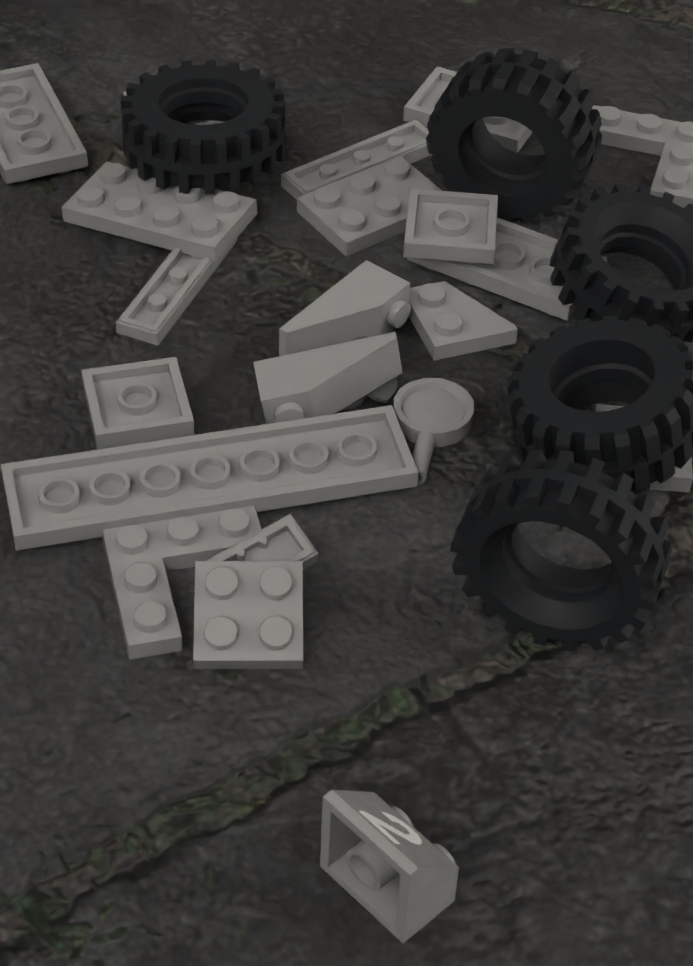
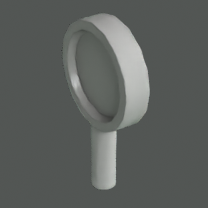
M422 378L410 381L399 388L393 398V409L404 437L408 441L415 443L412 457L418 470L417 485H420L426 480L434 447L456 444L470 432L474 420V400L466 389L455 382L442 378Z

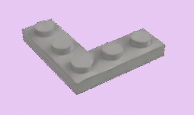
M593 105L592 109H597L601 117L602 125L599 130L602 134V145L661 156L650 194L662 198L664 193L668 192L675 195L672 202L680 207L685 208L689 203L692 205L693 122H678L663 119L654 114H637L622 111L613 106L601 107Z
M255 506L102 530L103 545L129 660L183 651L182 634L166 571L195 567V561H206L262 530Z

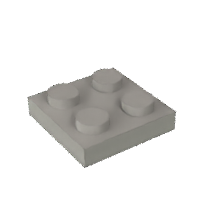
M410 188L403 257L419 258L426 261L444 260L467 264H494L498 195Z
M176 357L81 370L83 390L97 449L195 435L194 419Z
M195 561L194 669H303V561Z

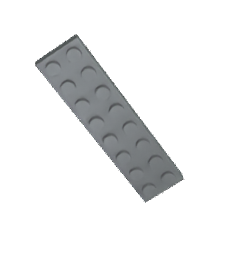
M392 405L1 464L16 551L103 537L102 530L124 527L126 525L149 523L255 506L256 512L417 487L418 470Z

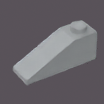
M368 260L364 261L279 328V356L344 343L358 337L390 333L395 328H400L407 321L411 311V305L409 304L410 282Z
M396 332L253 362L266 424L336 414L403 373Z

